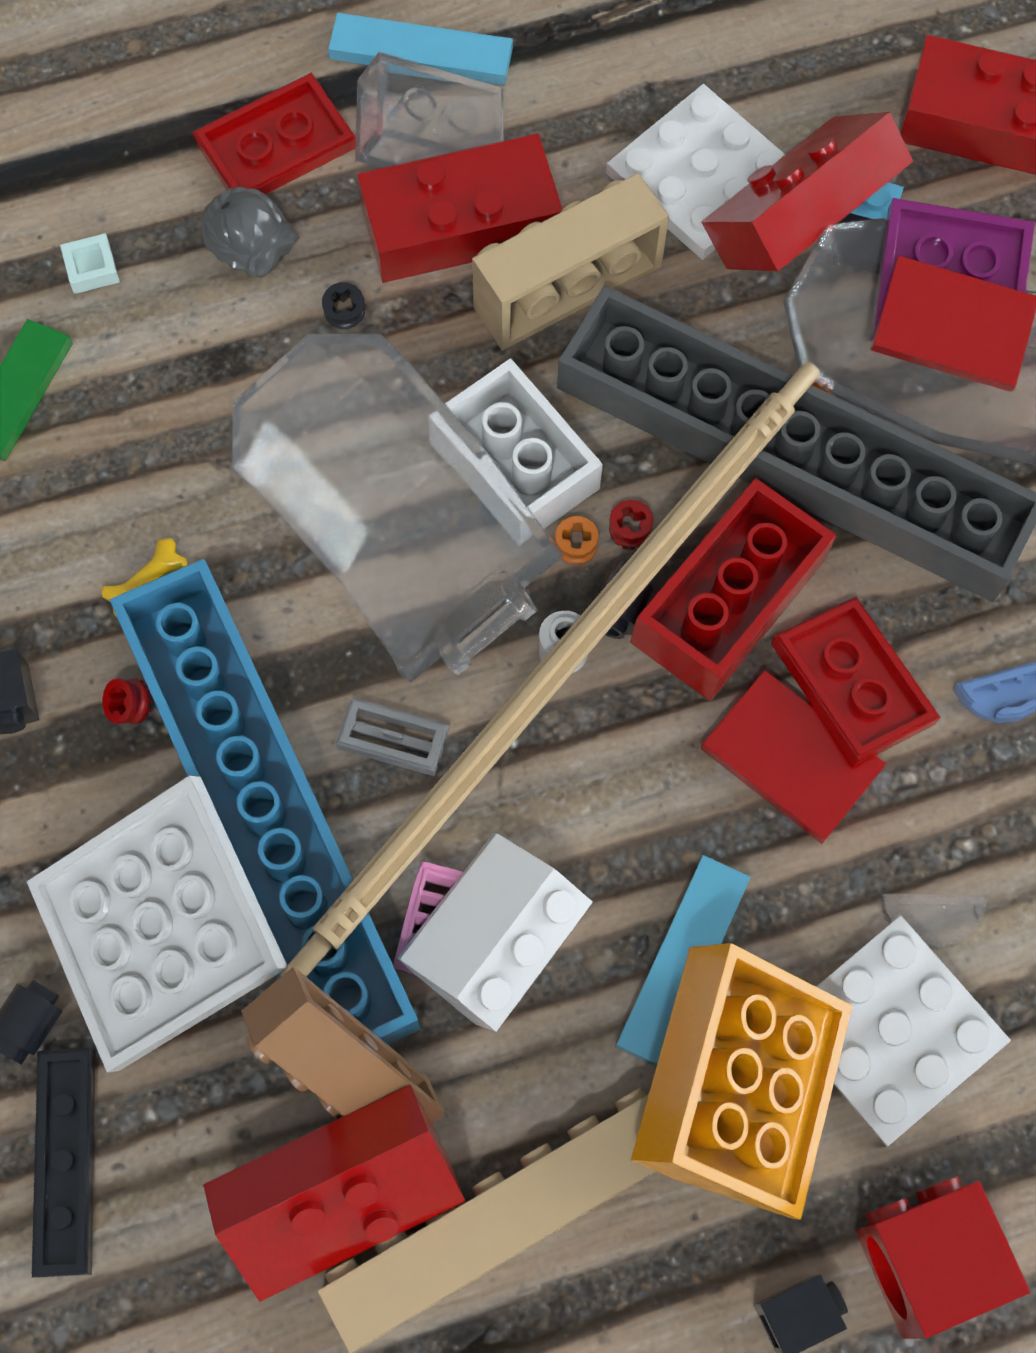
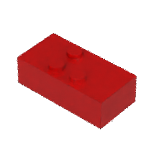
M927 35L915 70L900 130L904 143L1036 175V60Z
M890 112L834 116L775 164L765 166L752 173L747 179L749 184L701 221L726 269L778 272L903 171L913 160Z
M539 133L357 174L361 208L382 283L472 263V258L476 257L486 246L493 243L501 244L518 235L527 225L533 222L542 223L563 210Z
M755 478L636 618L630 643L711 702L825 562L837 535Z
M411 1084L203 1184L215 1236L259 1302L465 1202L448 1155Z

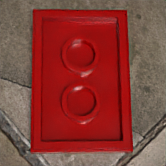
M312 72L192 132L195 143L226 190L232 187L253 188L263 192L265 195L358 147L356 136Z
M898 255L893 266L870 351L1012 392L1017 385L1036 313V296Z
M857 597L775 635L771 642L772 647L853 767L934 726L941 718Z
M765 670L701 746L702 751L821 844L825 842L886 766V763L875 755L853 767L815 709Z

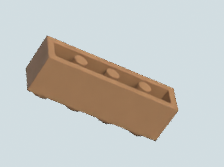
M295 967L288 970L241 1011L249 1031L246 1042L254 1055L265 1064L273 1061L279 1065L288 1080L299 1091L305 1092L309 1089L315 1093L323 1107L334 1118L339 1119L342 1116H346L410 1084L431 1124L445 1114L429 1079Z

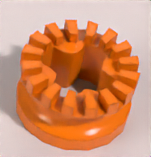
M572 516L562 520L556 528L554 542L555 552L560 557L559 559L566 561V564H575V566L581 563L584 565L587 561H591L593 556L596 555L599 534L597 527L592 521L581 516ZM572 532L582 533V539L585 541H582L581 548H571V542L568 539H571Z

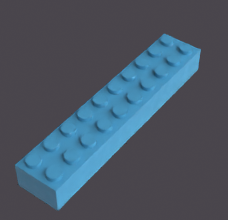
M202 559L109 600L187 776L201 777L288 965L315 934L312 930L313 926L352 883L353 878L205 559ZM368 913L337 950L331 948L307 978L387 1045H390L421 1030ZM280 973L276 975L277 979L281 977Z

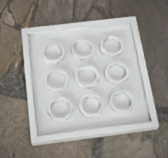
M189 775L27 881L106 1072L122 1070L287 968L285 959L201 777Z

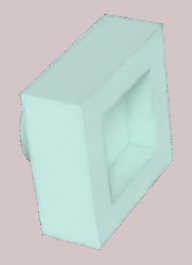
M106 233L60 245L69 282L74 294L120 282Z

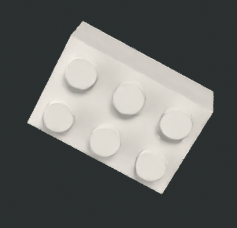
M511 358L432 412L434 439L523 544L600 489L603 466L601 461Z

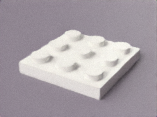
M702 84L607 162L606 174L615 181L625 180L639 173L669 215L667 229L700 259L704 260L715 250V247L701 221L749 184L747 179L752 173L765 166L775 164L785 154L705 84Z
M901 915L816 986L852 1005L834 1086L886 1147L1011 1041Z

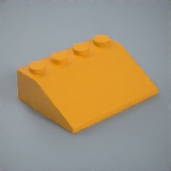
M732 943L690 947L631 1161L672 1179L791 1219L801 1220L852 1005Z

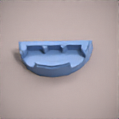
M1036 661L957 683L953 691L962 705L981 719L995 723L1018 722L1036 712Z

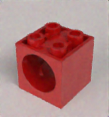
M958 1176L944 1180L916 1192L919 1204L912 1207L908 1199L904 1198L866 1213L865 1216L869 1225L855 1230L902 1339H927L1031 1293L980 1180L967 1185H962Z

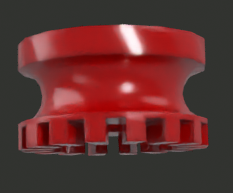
M635 500L622 501L617 504L611 511L609 518V533L615 544L621 545L623 549L628 547L631 550L635 549V547H640L652 533L654 519L651 510L647 505ZM630 516L634 522L642 520L639 523V531L632 532L628 526L620 528L623 526V518Z
M117 678L107 683L103 691L102 707L105 716L110 722L114 724H138L147 719L148 714L146 712H151V707L148 706V703H152V699H148L151 693L150 690H146L148 686L143 684V680H138V678L127 680Z

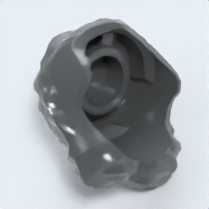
M244 187L228 188L223 193L214 197L204 208L201 228L204 233L203 239L207 250L212 252L221 262L227 263L232 269L245 271L249 276H266L276 268L279 258L289 253L291 247L299 239L298 232L291 223L286 221L276 203L257 189H246Z

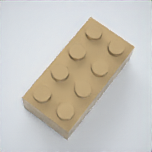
M639 173L625 180H615L605 186L600 193L583 202L574 201L568 204L559 214L542 223L533 222L527 225L515 237L501 244H490L483 248L476 257L472 258L474 309L503 351L593 304L604 285L617 291L661 268L669 215Z

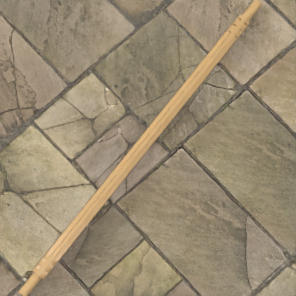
M804 362L779 393L774 392L769 395L765 402L757 409L753 416L745 423L741 430L389 840L313 926L312 930L315 934L287 965V968L280 973V976H283L288 970L295 967L307 977L331 948L337 950L739 476L793 415L795 411L794 404L820 375L818 368L814 364Z

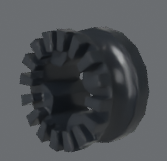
M339 282L331 285L325 291L322 297V308L328 323L339 329H350L362 322L365 315L364 297L355 285ZM351 298L353 311L350 312L343 309L339 314L336 313L334 301L344 302Z

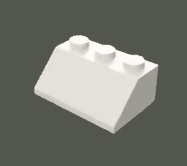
M493 833L397 957V960L475 1025L497 1032L593 902L556 869L501 835Z

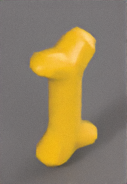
M171 538L159 539L156 542L155 554L152 559L125 583L116 586L103 585L101 588L102 597L110 602L109 599L158 579L164 574L188 566L187 559L176 554V543Z

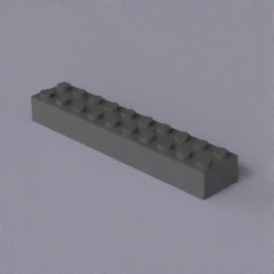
M604 285L558 361L557 389L711 464L769 395L774 392L779 393L791 379L792 375ZM813 385L794 404L795 411L793 415L739 476L740 479L752 483L756 478L795 506L991 602H994L1007 583L1036 525V492Z

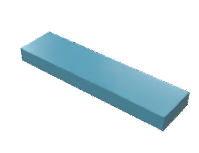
M337 13L328 52L329 59L505 85L513 49V38Z
M702 856L620 1035L616 1048L657 1067L689 948L722 943L749 883L750 876L707 856Z

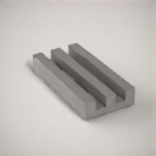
M352 697L336 745L337 749L435 776L437 763L442 755L443 744L449 733V725ZM359 714L430 734L434 738L432 742L358 722L356 719ZM352 733L422 752L428 754V757L426 759L350 736Z

